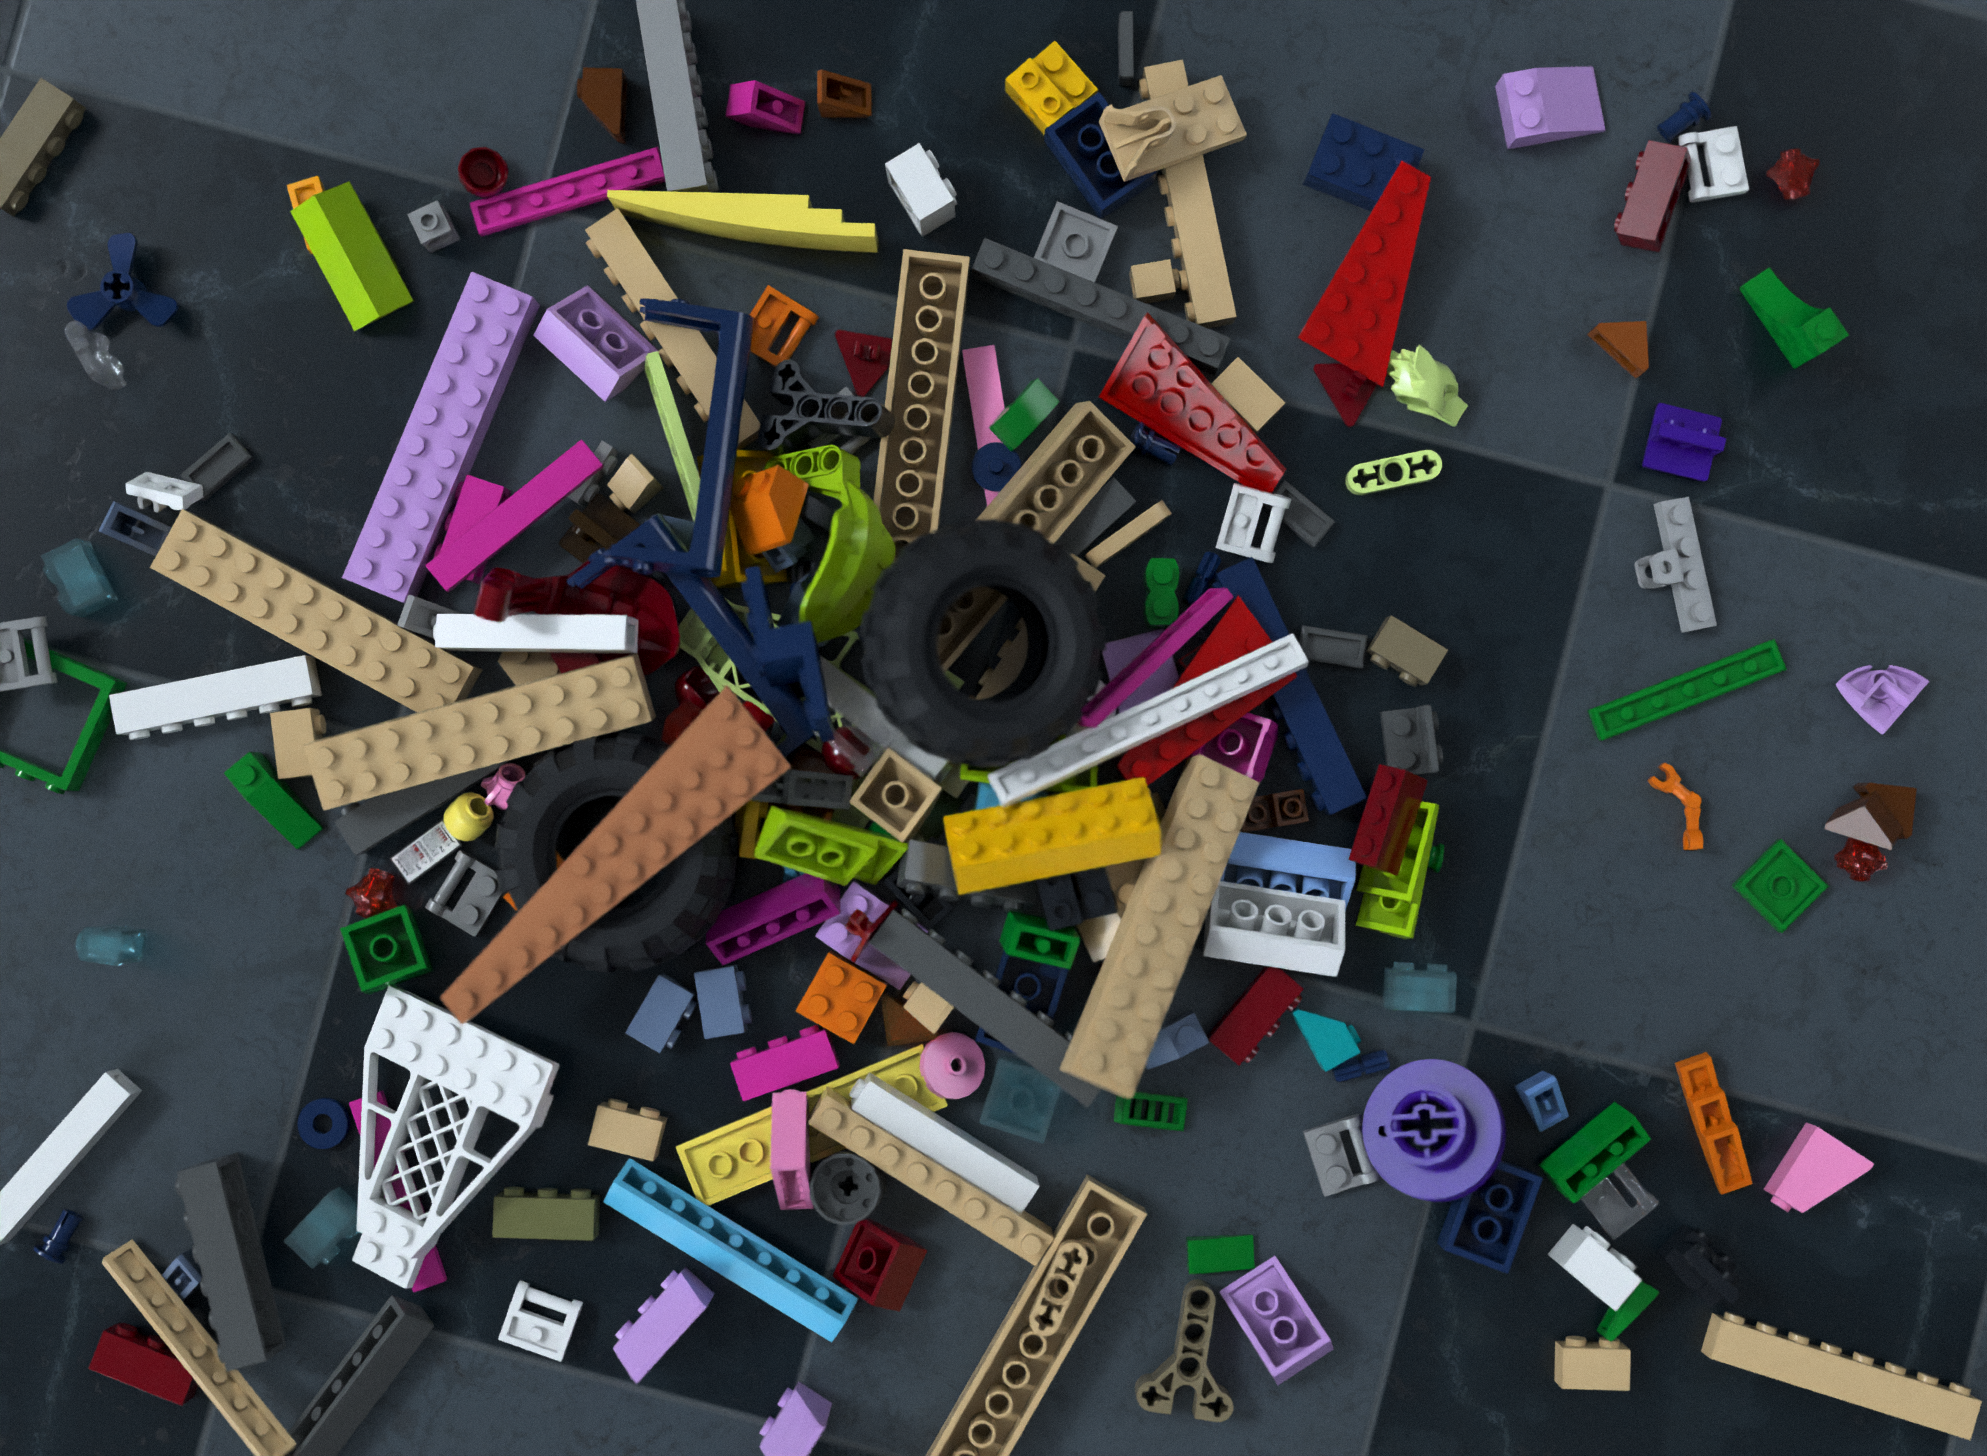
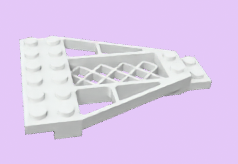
M389 985L364 1047L357 1231L362 1233L352 1261L405 1289L412 1288L424 1257L436 1245L440 1234L536 1128L542 1127L554 1097L549 1094L560 1064L471 1021L461 1025L452 1012L396 985ZM379 1055L407 1068L411 1073L397 1111L377 1102ZM439 1085L444 1102L433 1106L428 1090ZM451 1091H453V1092H455V1093H457V1094H459V1095L456 1096V1097H453ZM466 1099L469 1112L467 1117L461 1120L455 1103ZM422 1102L424 1111L416 1114ZM446 1107L451 1125L441 1129L436 1112ZM489 1109L518 1123L520 1126L519 1131L493 1159L473 1150ZM377 1112L390 1119L391 1128L374 1168ZM426 1116L432 1133L421 1138L416 1121ZM454 1130L457 1142L454 1149L448 1151L443 1134ZM408 1134H410L412 1142L404 1145ZM434 1138L439 1156L429 1160L423 1143ZM414 1147L419 1165L409 1169L404 1151ZM469 1160L484 1167L482 1172L453 1203ZM441 1161L445 1173L442 1180L436 1183L431 1165ZM397 1164L400 1173L392 1176ZM421 1170L427 1187L416 1191L411 1174ZM402 1178L407 1196L397 1200L392 1182ZM429 1192L432 1206L430 1211L424 1214L418 1196ZM409 1201L412 1212L403 1208L400 1204Z

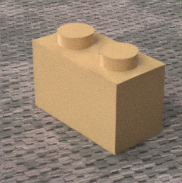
M1239 357L1211 383L1255 434L1285 404Z
M314 708L270 713L278 779L290 780L312 777L313 775L303 745L323 738L322 734L326 733V722L323 714H320L319 709Z
M609 1099L608 1103L602 1102L599 1104L588 1145L649 1161H654L658 1157L667 1122L666 1117L660 1116L661 1111L649 1107H641L640 1111L627 1108V1102L618 1099Z
M1566 1336V1341H1555L1554 1381L1562 1389L1630 1391L1631 1350L1620 1342L1618 1338L1611 1342L1604 1337H1600L1599 1342H1587L1585 1337Z

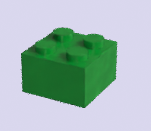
M406 905L340 928L361 991L366 994L376 993L388 988L389 985H397L433 971L412 909Z

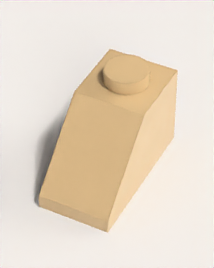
M633 454L626 458L607 484L613 491L609 496L621 511L628 508L633 514L663 489L661 484Z
M913 981L902 996L907 1000L903 1008L933 1034L936 1033L954 1008L923 983L918 984L916 981Z

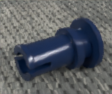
M1691 92L1688 95L1689 103L1683 102L1677 112L1657 125L1658 132L1665 141L1670 143L1672 139L1689 126H1696L1700 123L1701 117L1707 121L1712 117L1706 102L1695 92Z
M1140 422L1129 438L1136 446L1135 448L1139 449V454L1145 455L1147 453L1172 466L1177 458L1175 454L1180 451V446L1155 436V431L1149 430L1147 432L1143 430L1144 423Z
M64 1208L50 1234H45L43 1237L45 1242L43 1246L35 1245L33 1250L49 1261L63 1264L66 1258L61 1254L63 1251H68L70 1247L68 1242L79 1223L83 1220V1217L77 1215L72 1210Z

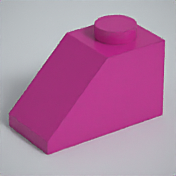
M756 80L730 85L725 117L749 127L799 134L801 132L805 101Z

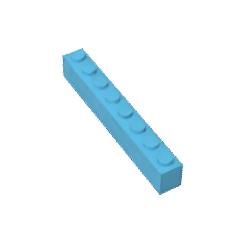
M631 1158L628 1159L613 1181L603 1201L831 1343L844 1326L858 1301V1298Z

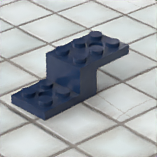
M759 566L746 568L747 581L741 582L744 599L748 604L750 612L747 613V621L750 633L753 634L755 644L752 645V650L760 676L767 677L770 687L801 682L806 701H804L806 716L810 722L812 733L818 732L821 742L835 740L819 646L811 621L774 628L769 594Z

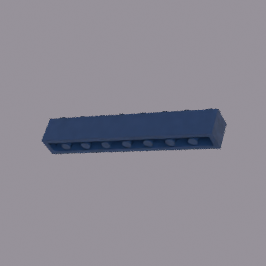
M1253 557L1214 575L1215 583L1211 584L1212 588H1228L1233 596L1226 604L1228 608L1239 595L1272 642L1289 635ZM1306 668L1295 672L1298 677L1270 696L1272 702L1268 706L1276 722L1281 720L1287 731L1282 734L1290 751L1296 750L1301 761L1297 763V767L1305 782L1310 780L1315 790L1311 797L1319 812L1324 810L1326 815H1332L1367 797Z

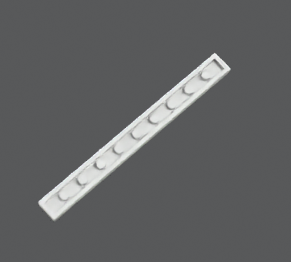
M1292 633L1104 720L1097 727H1089L1051 745L1048 750L1028 760L1021 759L988 774V780L1002 807L1005 808L1307 667L1309 661Z

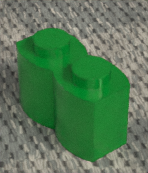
M1151 558L1146 566L1144 586L1148 596L1144 603L1143 616L1147 628H1167L1177 619L1179 605L1174 591L1179 581V568L1175 558Z

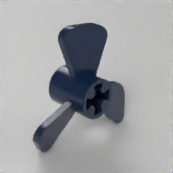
M115 234L108 240L107 246L113 270L106 273L102 278L100 290L74 296L67 301L69 313L81 328L87 331L95 330L116 306L126 311L137 310L150 324L156 327L165 326L177 313L179 304L176 300L147 292L145 285L131 276L138 240L133 234ZM124 284L130 285L129 291L125 289L120 290V288Z

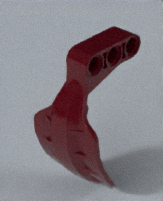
M589 560L568 575L532 578L509 569L495 567L483 579L474 615L481 619L503 623L509 616L531 611L539 615H626L639 620L637 653L644 675L651 674L678 653L681 639L672 596L667 588L654 578L634 572L633 569L616 565L583 589L577 585L572 587L567 583V580L590 563ZM606 653L609 660L634 654Z

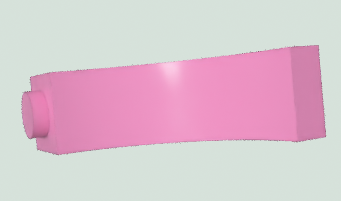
M793 1089L784 1090L781 1093H772L770 1169L780 1210L814 1209L810 1199L809 1186L811 1181L808 1124L809 1104L806 1092H799Z

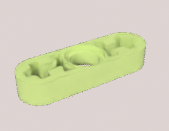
M1422 450L1357 464L1347 473L1346 486L1355 495H1366L1427 482L1434 479L1440 473L1442 460L1436 452ZM1422 457H1426L1427 462H1433L1434 467L1429 470V474H1426L1424 469H1420L1411 473L1414 478H1409L1410 468L1405 460H1410V467L1420 464L1423 460ZM1389 464L1399 465L1403 471L1401 480L1397 482L1388 480L1385 476L1386 466ZM1373 467H1378V479L1382 485H1377V479L1369 480L1365 484V488H1361L1360 483H1354L1353 479L1358 475V471H1362L1363 476H1369L1376 473Z

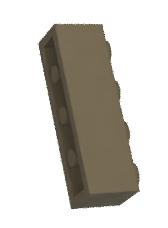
M42 78L39 79L0 138V209L13 217L26 206L29 194L35 185L44 179L48 165L54 157L62 152L66 138L72 129L80 125L83 113L86 110L74 98Z

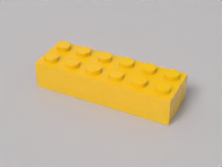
M1145 777L1020 801L1005 808L1000 805L943 816L947 845L959 895L1161 855L1160 827Z

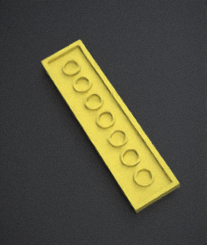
M923 1043L806 1091L810 1114L827 1086L851 1101L852 1097L849 1094L859 1078L864 1080L870 1072L933 1112L947 1107L948 1103L946 1099L930 1092L925 1085L927 1083L924 1081V1077H921L919 1066L920 1057L925 1048ZM772 1106L676 1146L697 1200L709 1206L773 1179L770 1169ZM809 1124L810 1163L847 1148Z

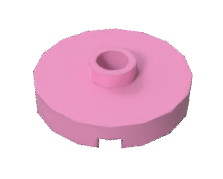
M949 1032L938 1035L926 1044L920 1057L919 1069L921 1077H924V1081L927 1083L925 1085L930 1092L943 1099L955 1100L967 1097L978 1089L984 1078L985 1060L982 1050L975 1040L962 1033ZM952 1060L958 1063L957 1071L951 1068Z

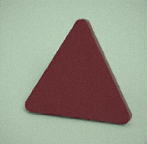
M837 330L835 337L856 394L859 397H865L890 366L893 339Z
M1342 363L1315 364L1313 371L1345 425L1353 427L1377 384L1369 380L1367 376L1352 370Z
M894 901L874 923L859 909H856L849 917V921L844 927L850 933L862 938L851 958L854 963L869 945L870 940L891 912L896 909L899 904L897 901Z

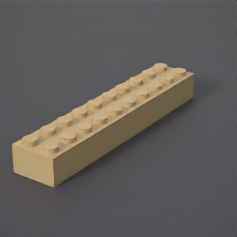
M903 249L885 407L894 415L895 426L893 431L881 438L873 500L878 507L882 524L894 541L896 548L894 561L900 555L901 549L917 537L939 529L970 273V257Z
M1091 401L1075 403L976 520L997 519V521L1020 523L1040 531L1045 539L1054 544L1136 446ZM977 586L964 592L948 607L941 620L937 636V653L944 673L1008 599L1005 595L989 587Z
M184 509L181 510L150 566L155 571L415 712L467 699L483 670L448 650L436 648L435 643L411 630L397 626L398 623L206 519Z
M638 653L314 740L303 746L322 808L327 810L570 744L574 741L652 721L656 715Z
M1200 754L1187 758L1159 826L1161 855L1147 857L1059 1070L1119 1097L1132 1099L1259 782Z
M1088 1174L1086 1175L1053 1233L1054 1240L1038 1264L1033 1267L926 1456L1010 1455L1144 1221L1147 1212L1143 1206ZM1066 1240L1080 1241L1087 1250L1088 1261L1058 1330L1050 1336H1040L1031 1329L1029 1322L1030 1311L1059 1246ZM1073 1248L1071 1252L1065 1251L1063 1253L1067 1258L1065 1268L1063 1270L1057 1266L1055 1271H1063L1071 1278H1074L1075 1273H1070L1069 1269L1074 1260L1079 1262L1081 1260L1078 1256L1077 1248ZM1057 1278L1050 1282L1048 1289L1053 1296L1061 1297L1067 1293L1069 1286L1065 1280ZM1043 1297L1041 1302H1047V1309L1043 1315H1036L1039 1319L1040 1327H1044L1046 1323L1052 1324L1054 1322L1050 1319L1053 1305L1057 1309H1060L1062 1306L1052 1304L1045 1297Z

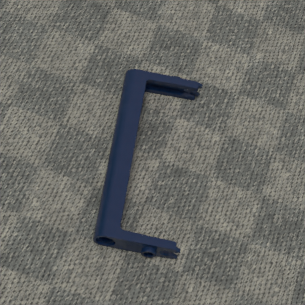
M649 298L640 299L639 304L645 306L640 307V312L645 314V321L718 334L719 345L693 538L690 543L689 552L611 544L610 551H604V562L612 565L632 567L634 572L641 574H652L654 570L716 578L721 575L754 318L742 312L691 305L683 299H672L671 301Z
M657 514L615 544L689 552L662 514ZM604 547L600 548L588 558L590 563L568 579L567 583L572 587L577 585L583 589L616 565L604 562L603 554L606 549ZM665 572L780 724V728L787 737L776 747L784 758L815 736L818 732L812 733L804 702L791 685L784 684L770 687L767 677L760 676L758 665L755 664L752 645L755 644L753 635L712 580L706 577Z

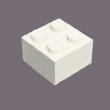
M920 143L885 163L888 182L922 237L955 217V205L957 204L955 196L957 194L948 178L941 179L937 169L939 164L930 150L925 152Z
M1572 1224L1548 1255L1616 1311L1642 1280L1633 1273L1637 1267L1614 1248L1608 1251L1607 1249L1610 1247V1244L1588 1226L1581 1230Z

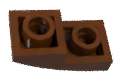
M1298 789L1254 797L1240 832L1308 822L1304 790Z

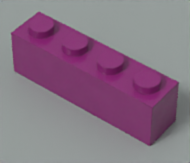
M805 873L722 910L716 919V923L706 933V945L722 965L728 964L841 914L840 888L834 882Z

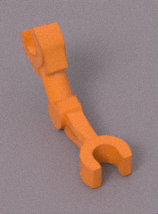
M1662 763L1658 768L1665 772L1666 780L1661 782L1655 776H1651L1648 782L1655 789L1667 794H1674L1685 806L1686 830L1683 834V850L1703 849V834L1699 830L1701 797L1680 783L1682 779L1672 765Z

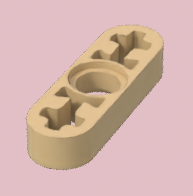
M1163 500L1159 501L1090 550L1085 555L1086 559L1092 567L1098 568L1167 519L1172 514Z
M1066 1240L1059 1246L1030 1311L1029 1322L1031 1329L1040 1336H1050L1058 1330L1088 1261L1087 1250L1080 1241ZM1073 1248H1077L1078 1256L1081 1260L1080 1262L1074 1260L1069 1269L1070 1273H1075L1074 1278H1071L1063 1271H1055L1057 1266L1063 1270L1065 1268L1067 1258L1063 1253L1065 1251L1071 1252ZM1057 1278L1065 1280L1069 1286L1067 1293L1061 1297L1053 1296L1048 1289L1050 1282ZM1043 1297L1052 1304L1062 1305L1060 1309L1053 1305L1050 1312V1319L1054 1321L1052 1324L1046 1323L1044 1327L1039 1326V1319L1036 1315H1043L1048 1306L1047 1302H1041Z

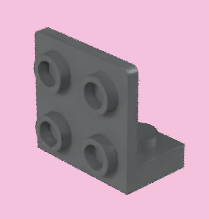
M1431 705L1380 712L1386 766L1403 769L1413 774L1439 772L1438 765L1443 764V754L1440 744L1436 745L1434 731L1439 730V722L1436 711L1431 710Z

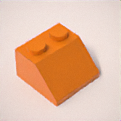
M779 465L740 478L732 490L734 496L730 510L746 553L751 556L791 543L809 487L808 483Z

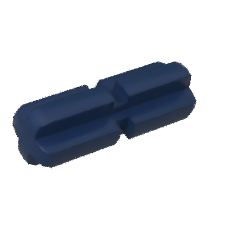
M1209 551L1204 554L1195 572L1197 576L1196 578L1193 577L1183 597L1185 603L1192 605L1207 591L1209 587L1207 583L1213 579L1221 562V557Z
M1379 1050L1361 1055L1359 1060L1356 1057L1350 1058L1332 1068L1336 1081L1343 1082L1362 1076L1361 1073L1363 1072L1368 1075L1389 1069L1390 1061L1386 1051Z

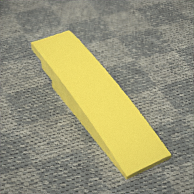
M607 190L608 199L615 209L618 208L622 215L664 226L763 244L819 250L878 253V236L875 223H845L842 209H813L809 195Z

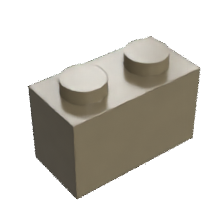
M1392 615L1384 620L1366 650L1367 653L1372 655L1370 660L1374 664L1385 670L1389 666L1400 672L1399 678L1413 687H1416L1417 684L1423 686L1429 683L1448 649Z

